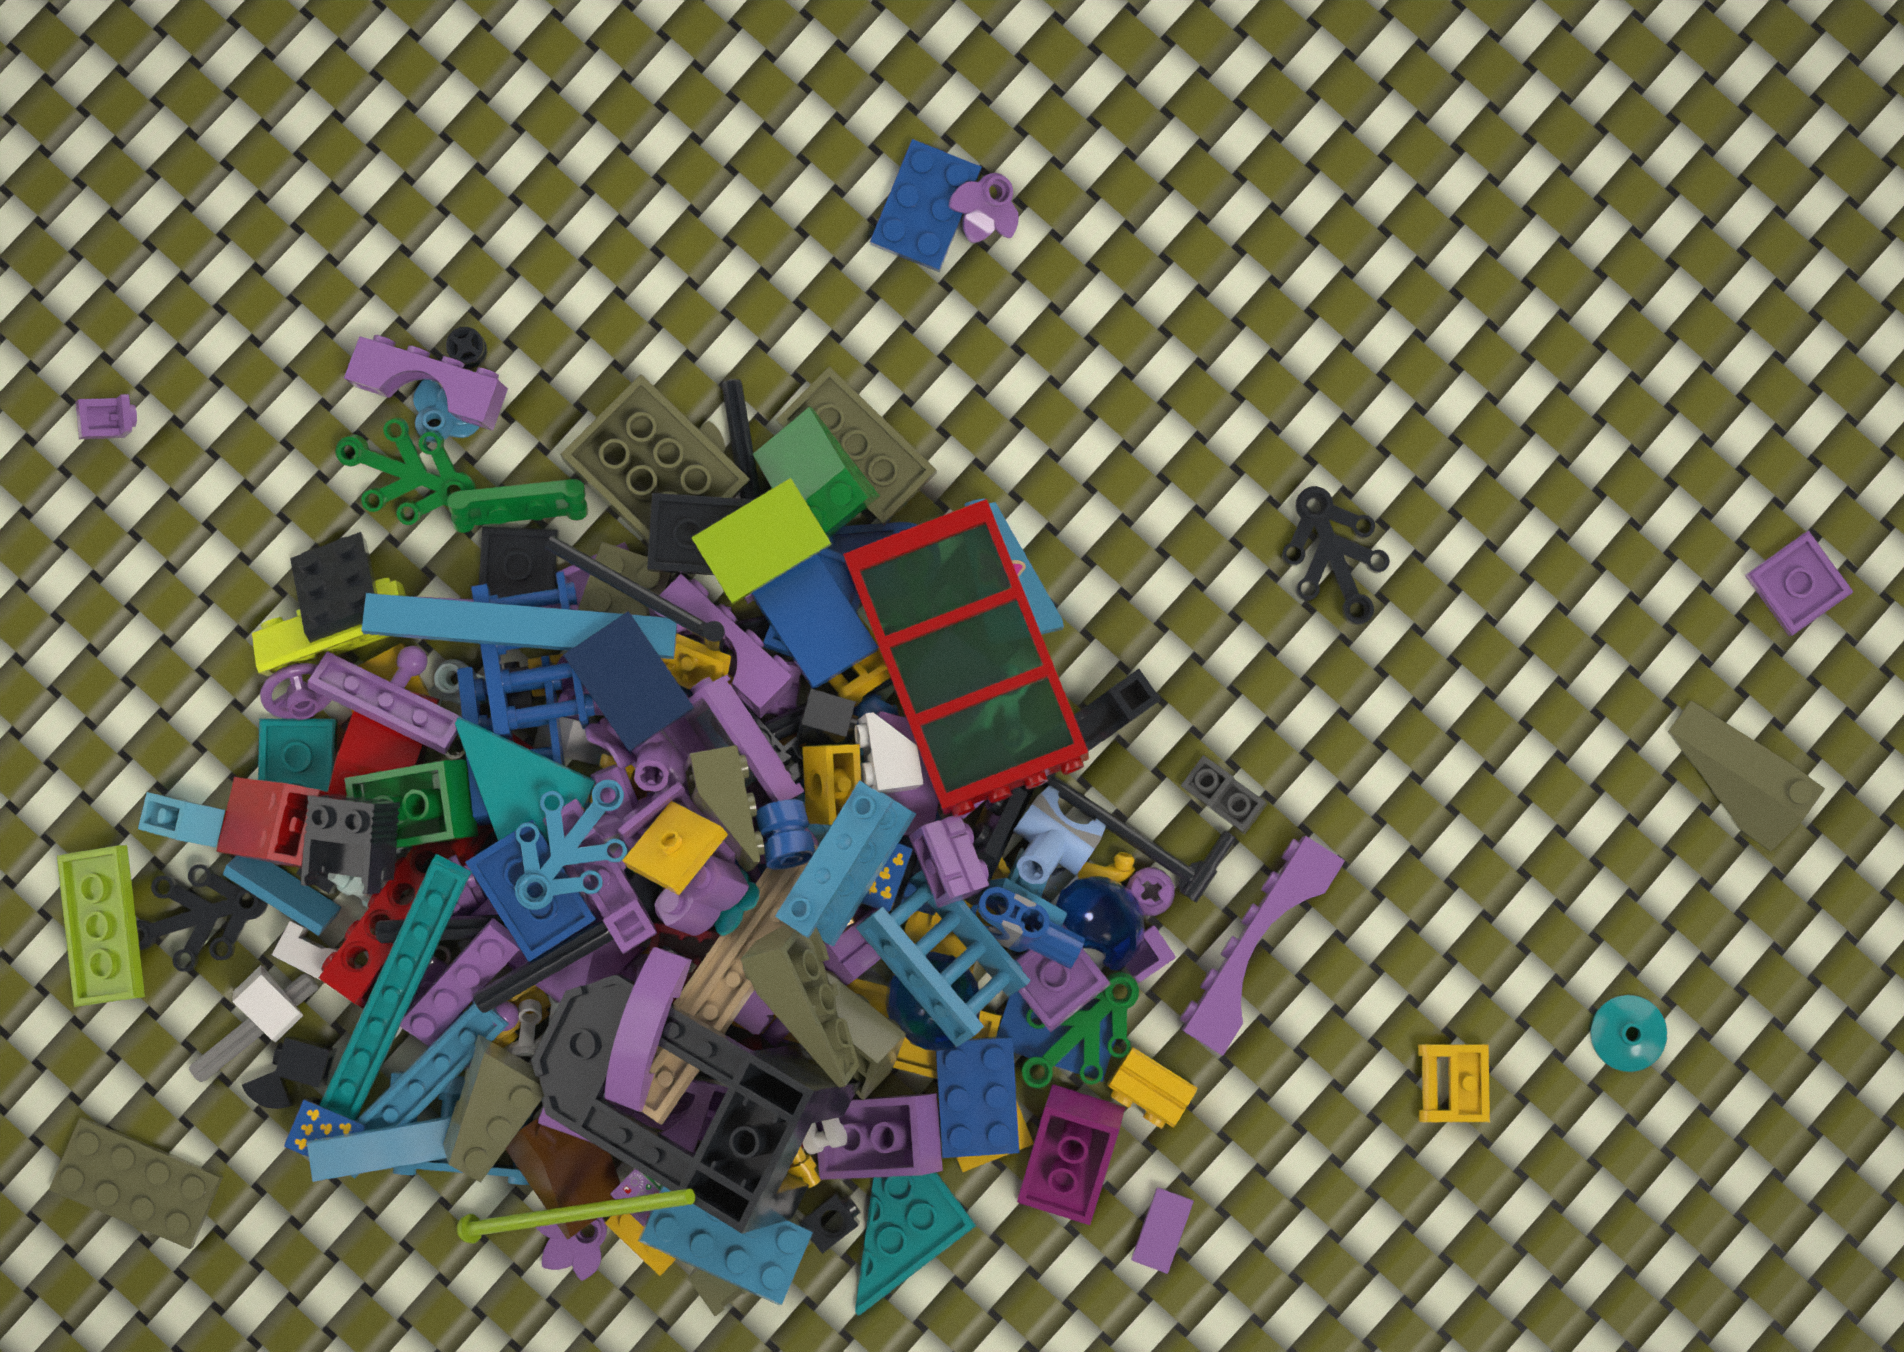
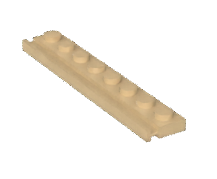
M808 863L783 870L766 868L756 883L760 891L756 906L744 911L741 923L733 932L726 936H719L682 990L680 998H677L673 1005L725 1034L755 990L751 981L745 976L740 959L755 941L786 924L775 917ZM658 1046L650 1068V1072L655 1074L642 1112L662 1125L699 1072V1069Z

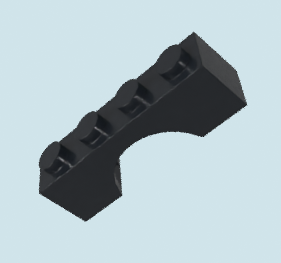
M1137 669L1074 715L1088 752L1161 700L1140 669ZM1064 721L1014 755L1013 758L1017 764H1023L1074 744L1066 722ZM1060 771L1048 775L1047 779L1049 780Z

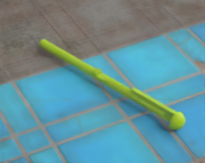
M683 1189L482 1220L475 1214H467L459 1220L457 1233L462 1241L473 1244L478 1242L483 1234L692 1205L695 1201V1194L692 1189Z

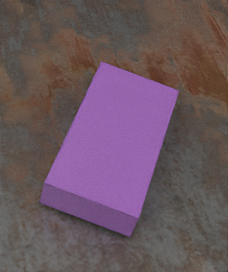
M1156 1187L1131 1260L1168 1274L1194 1201Z

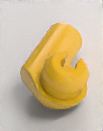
M1119 852L1114 857V863L1106 867L1085 862L1078 872V879L1106 887L1113 886L1131 878L1135 870L1133 867L1135 859L1129 853Z

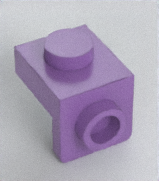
M121 394L117 398L78 399L75 402L79 439L125 438L132 432V427H136L137 411L135 405L130 404L129 394Z

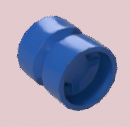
M797 799L782 800L767 804L757 810L755 819L758 831L761 832L762 838L767 839V842L764 843L766 866L773 870H783L808 863L816 850L812 834L805 831L809 821L803 801Z

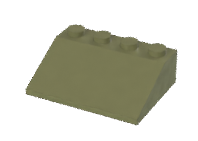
M642 374L560 454L563 462L648 544L652 493L735 498L750 481L723 452Z

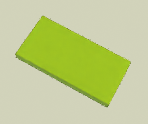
M127 845L57 855L74 1007L145 997Z

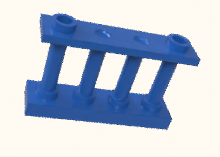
M564 571L556 572L557 589L498 598V595L491 596L487 584L471 587L474 602L531 607L561 604L562 609L571 610L572 605H578L574 582L567 583ZM480 644L495 734L514 741L512 730L519 729L520 724L579 715L582 729H585L590 724L589 717L596 716L593 698L589 693L585 694L583 683L568 662L510 672L509 669H502L500 655L507 654V650L524 647ZM573 677L576 696L574 700L516 709L515 706L508 707L506 692H512L513 687Z
M549 656L541 657L542 667L552 665ZM473 667L457 669L462 718L494 733L492 718H488L487 714L482 715L480 701H486L488 696L486 681L483 678L477 677ZM562 679L513 687V691L506 692V694L545 688L547 704L557 703L556 690H563ZM560 718L519 725V729L549 725L552 746L530 750L565 766ZM467 758L473 817L478 826L492 824Z

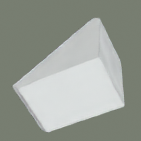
M564 717L560 718L564 757L601 766L599 765L601 755H610V752L587 740L585 729H582L580 721ZM549 725L538 726L533 748L552 746Z
M261 965L233 991V1003L274 1042L280 1039L304 1016Z

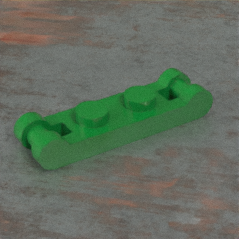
M577 479L457 491L452 493L447 500L449 511L452 513L453 528L461 533L469 532L476 525L504 524L506 522L541 520L567 516L571 520L578 521L588 515V505L584 499L586 495L585 487Z

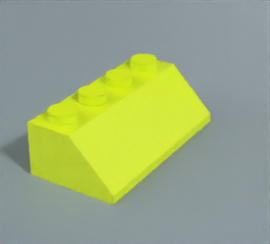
M383 578L375 581L378 594L406 596L403 585L396 580L391 582L390 578ZM300 609L296 611L297 617L283 621L282 617L270 619L260 624L261 630L252 633L258 673L269 677L277 670L292 664L319 663L326 652L338 656L390 637L363 634L361 631L362 624L310 643L304 633Z

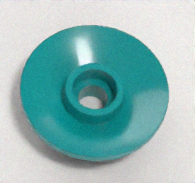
M1634 995L1617 996L1605 1002L1595 1013L1590 1029L1591 1042L1598 1057L1608 1066L1626 1072L1640 1071L1655 1063L1663 1053L1667 1042V1026L1659 1009L1650 1001ZM1629 1027H1635L1638 1031V1037L1634 1041H1629L1626 1038V1031Z

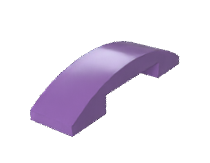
M577 799L563 806L561 810L564 838L585 812ZM544 818L543 821H544L545 825L547 826L546 818ZM594 825L578 848L601 845L606 842ZM608 847V848H607V853H608V855H609L611 858H615V856L613 855L612 851H611L610 848ZM601 860L572 864L579 877L587 870L597 871L601 875L603 880L601 889L597 893L590 894L602 914L603 922L623 954L657 934L646 909L618 862ZM589 874L584 877L583 884L586 889L592 890L598 886L599 881L595 875Z
M658 947L652 949L635 982L617 1030L607 1071L605 1099L639 1112L643 1111L655 1074L650 1072V1068L673 998H680L692 961L691 959Z

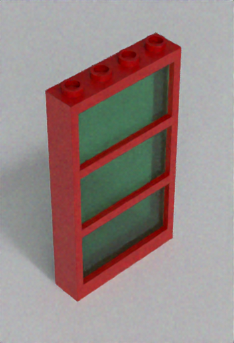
M987 499L843 554L944 816L950 813L953 814V817L965 815L975 810L974 804L989 799L990 803H995L1011 796L1010 790L1025 785L1026 789H1031L1048 781L1047 776L1061 771L1063 775H1067L1084 767L1083 762L1089 760L1088 749Z

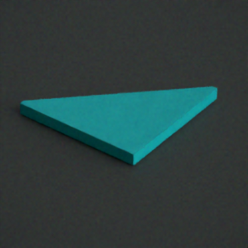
M461 717L457 718L455 725L498 841L517 830L518 826L522 823L534 819L549 842L547 826L543 821L546 815L540 807V799L548 791H556L561 794L564 800L563 806L577 799L582 807H584L596 782L595 780ZM555 795L547 796L544 800L545 807L548 810H556L560 805L559 798Z
M937 1172L915 1176L873 1178L855 1312L858 1316L976 1227L975 1222Z

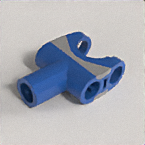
M992 887L986 890L979 898L978 905L971 907L975 915L978 909L982 918L992 925L985 927L1000 945L1017 952L1030 949L1068 969L1073 967L1085 942L1084 937L1050 921L1047 911L1042 906L1005 888ZM998 895L1005 900L1006 904L987 897ZM986 906L993 909L996 915L988 912Z

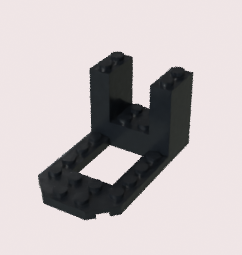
M616 974L600 979V981L566 990L531 1060L535 1077L539 1076L544 1094V1098L541 1099L545 1114L671 1191L692 1189L695 1194L694 1205L742 1234L792 1219L809 1184L788 1172L812 1123L844 1117L861 1082L852 1077L846 1086L839 1088L813 1057L800 1046L790 1045L752 1051L671 1004L658 1046L729 1087L696 1154L602 1099L605 1092L613 1044L635 982L622 974Z

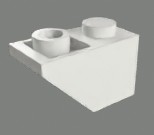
M874 712L866 713L859 718V725H855L856 744H860V748H863L865 763L861 764L862 782L879 793L882 792L884 794L914 790L923 785L917 745Z

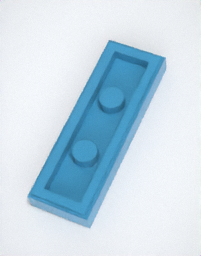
M235 856L226 865L223 872L224 876L318 936L338 916L341 906L311 887L301 885L300 880L271 862Z

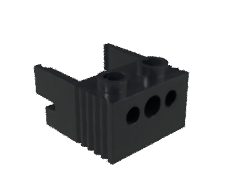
M338 794L308 795L309 804L307 809L309 811L306 813L308 818L306 819L307 826L305 830L307 833L304 837L301 885L319 884V874L326 872L361 877V882L364 885L362 894L380 893L381 880H394L397 840L395 838L398 836L396 831L398 830L397 823L399 819L397 816L400 813L398 811L400 802Z

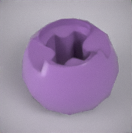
M1143 868L1137 871L1130 878L1127 885V899L1131 907L1138 913L1146 916H1156L1165 912L1171 906L1175 896V888L1171 878L1164 871L1157 868ZM1146 881L1150 885L1157 883L1161 888L1157 891L1159 899L1155 902L1151 898L1143 900L1141 894L1145 891L1142 885Z

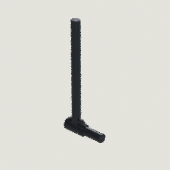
M553 535L545 545L546 550L704 639V644L708 649L723 651L725 628L720 622L710 621L707 623Z
M1056 776L1042 784L1045 788L1050 785L1059 791L1058 796L1094 821L1096 819L1100 820L1106 825L1105 828L1179 877V892L1195 903L1199 901L1217 874V867L1237 839L1224 830L1204 861L1200 860L1188 866Z

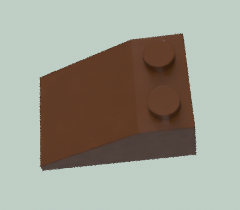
M537 1118L519 1130L506 1147V1151L547 1210L615 1200L610 1194L621 1183L611 1155L592 1142L538 1124L539 1120ZM597 1218L557 1225L568 1240Z

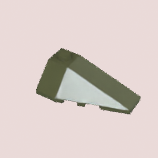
M785 924L755 941L740 959L745 976L751 981L757 995L839 1088L844 1087L860 1066L847 1021L844 1018H839L836 1010L835 996L839 995L836 983L829 984L823 964V961L829 960L826 946L817 927L811 936L807 938Z

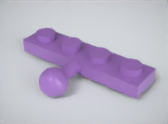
M408 646L399 652L397 656L398 670L390 682L329 652H326L308 680L309 689L444 755L458 734L455 722L461 716L404 689L412 676L420 675L427 667V655L417 646Z
M492 918L406 1012L401 1026L430 1047L470 1002L474 1003L473 994L484 988L518 952L520 947L509 930ZM506 1001L495 1007L500 1016L509 1022V1025L503 1031L514 1028L519 1020V1011L516 1005Z

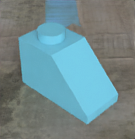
M147 792L138 829L175 840L216 847L223 825L225 810Z

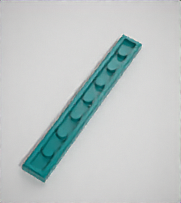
M437 854L433 858L320 1106L355 1121L357 1120L472 871Z

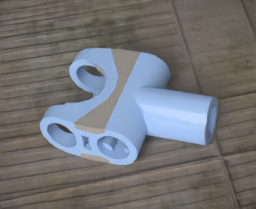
M1051 785L1037 796L1013 830L1030 843L1017 862L1019 875L1030 884H1043L1046 882L1058 864L1076 876L1100 842L1106 827L1098 819L1092 820L1087 824L1075 823L1068 819L1058 805L1059 791Z

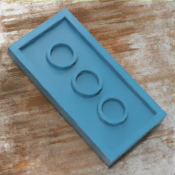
M662 1185V1188L659 1193L669 1192L671 1190L667 1189ZM692 1204L651 1210L638 1241L774 1304L782 1305L813 1232L790 1221H783L742 1234Z

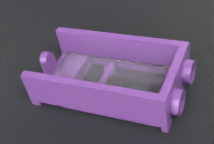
M728 675L715 681L707 677L690 689L693 695L689 697L687 694L686 696L695 709L664 729L685 762L690 753L737 745L739 755L745 754L748 763L749 777L745 778L746 793H753L757 810L773 802L794 799L804 792L800 783H794L790 773L786 771L784 764L732 686L728 684L727 681L730 680ZM755 816L752 817L753 828L757 826Z

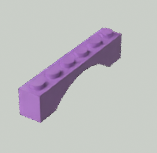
M1307 836L1301 837L1299 842L1292 839L1281 857L1286 861L1279 874L1272 871L1261 889L1266 893L1259 906L1254 903L1251 904L1241 920V923L1246 926L1239 938L1232 935L1220 954L1225 957L1218 971L1211 968L1200 986L1205 990L1198 1003L1191 1000L1180 1017V1020L1184 1022L1181 1028L1182 1031L1222 1056L1243 1024L1241 1009L1242 982L1248 961L1257 942L1270 925L1287 910L1306 899L1324 894L1345 860Z

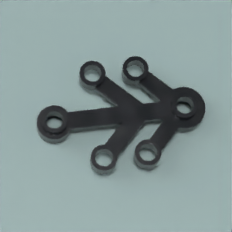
M1318 486L1308 487L1301 491L1296 499L1295 509L1300 517V521L1291 542L1282 550V560L1288 566L1299 565L1305 558L1303 547L1313 527H1315L1320 542L1305 578L1296 585V595L1303 601H1311L1317 597L1320 591L1319 582L1329 561L1345 600L1342 606L1344 619L1352 625H1362L1373 616L1374 605L1369 597L1359 594L1344 555L1366 564L1367 569L1376 574L1388 568L1390 563L1389 556L1383 550L1373 551L1335 535L1330 521L1351 528L1354 536L1360 539H1365L1374 532L1375 522L1368 515L1358 516L1333 505L1330 493L1324 488ZM1315 499L1319 501L1321 505L1319 512H1311L1308 509L1307 503L1309 500ZM1365 520L1369 523L1370 530L1368 533L1358 531L1356 527L1358 521ZM1289 548H1296L1300 552L1299 560H1289L1286 554ZM1373 555H1380L1384 559L1382 568H1375L1371 564ZM1303 583L1313 585L1314 594L1312 596H1305L1301 592ZM1352 604H1360L1363 607L1364 612L1361 617H1354L1351 614L1350 607Z
M197 864L190 868L188 872L189 882L195 887L208 886L228 898L227 900L213 904L177 885L174 878L158 876L151 884L152 893L161 899L170 898L192 911L153 923L148 920H136L137 928H141L144 932V938L139 942V950L151 948L155 944L157 937L195 926L184 949L178 950L172 959L173 965L178 971H192L198 965V955L217 920L232 915L222 937L214 939L209 946V952L214 959H230L234 955L235 943L246 922L262 916L268 907V903L240 885L237 886L214 874L213 870L204 864ZM201 868L207 873V878L203 883H199L195 879L196 871ZM163 880H167L170 884V890L167 894H162L158 888L159 883ZM248 893L254 898V904L250 908H246L242 904V898ZM222 941L228 945V952L224 956H220L216 951L218 943ZM184 953H188L192 959L188 967H183L180 964V957Z

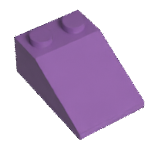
M937 1093L866 1098L864 1101L862 1099H852L844 1117H839L840 1123L844 1126L847 1133V1143L837 1148H832L830 1145L826 1146L822 1152L818 1153L819 1178L821 1180L915 1176L943 1171ZM822 1121L816 1122L817 1130L819 1132L824 1131Z

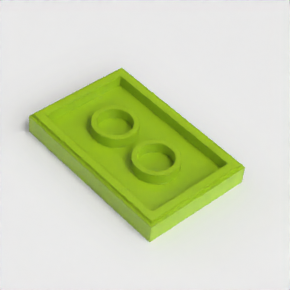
M791 478L691 537L732 605L831 545L830 540Z

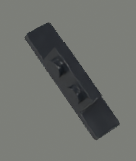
M1025 785L1010 790L1012 795L1001 801L990 803L989 799H987L972 830L974 835L973 847L978 859H982L988 868V883H990L1014 833L1013 830L1019 823L1032 796L1033 791L1026 789ZM987 888L963 900L970 905H978L979 898Z

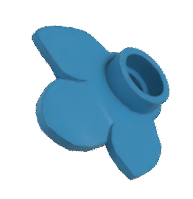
M424 379L418 385L414 393L413 403L418 412L415 419V428L420 437L424 433L433 430L439 432L444 440L449 436L466 438L480 428L479 426L460 421L448 412L446 393L437 382ZM431 419L441 421L437 427H431L427 422ZM428 436L426 439L427 442L437 443L436 439L432 436Z

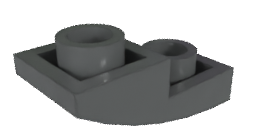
M1204 755L1181 784L1182 788L1243 834H1246L1267 806L1266 801L1236 781L1232 775Z

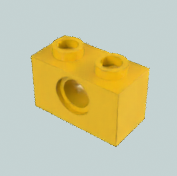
M860 744L803 746L805 808L809 824L832 825L859 780L861 781Z

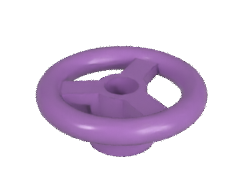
M297 663L274 672L261 688L260 699L263 707L276 717L298 720L310 718L323 710L332 700L309 689L308 683L302 680V674L312 675L318 664ZM290 678L291 684L288 686L287 692L273 701L272 693L274 688L283 680Z

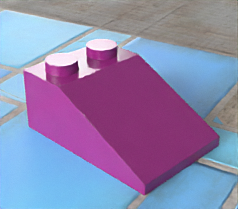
M1052 1084L1017 1203L1090 1225L1126 1107Z

